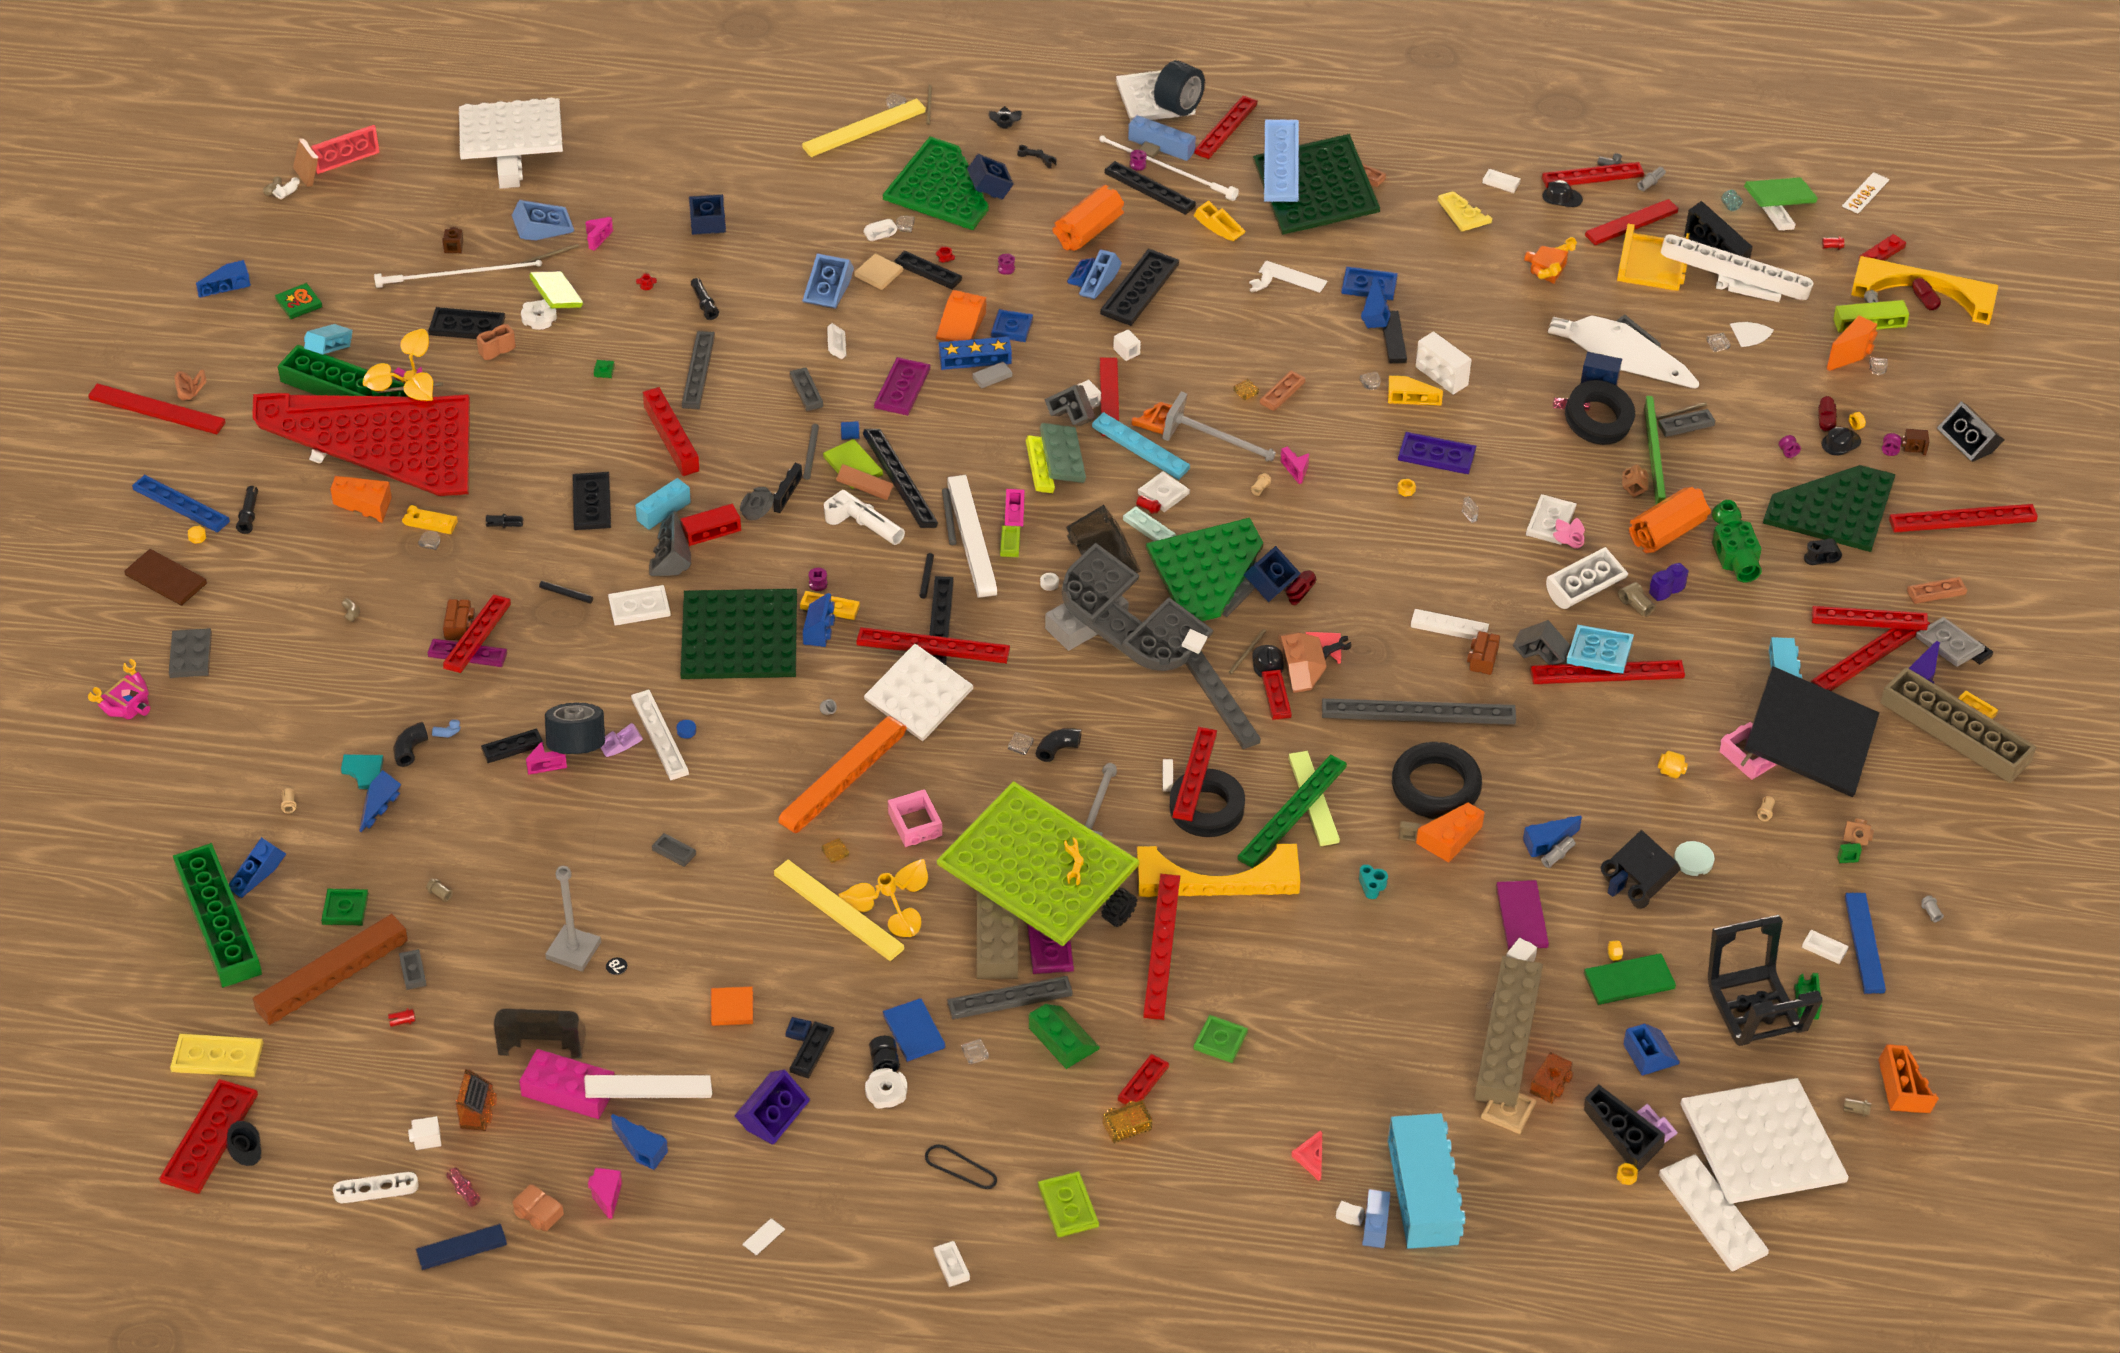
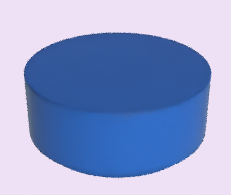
M682 720L677 724L676 728L679 737L688 739L696 734V724L693 721Z

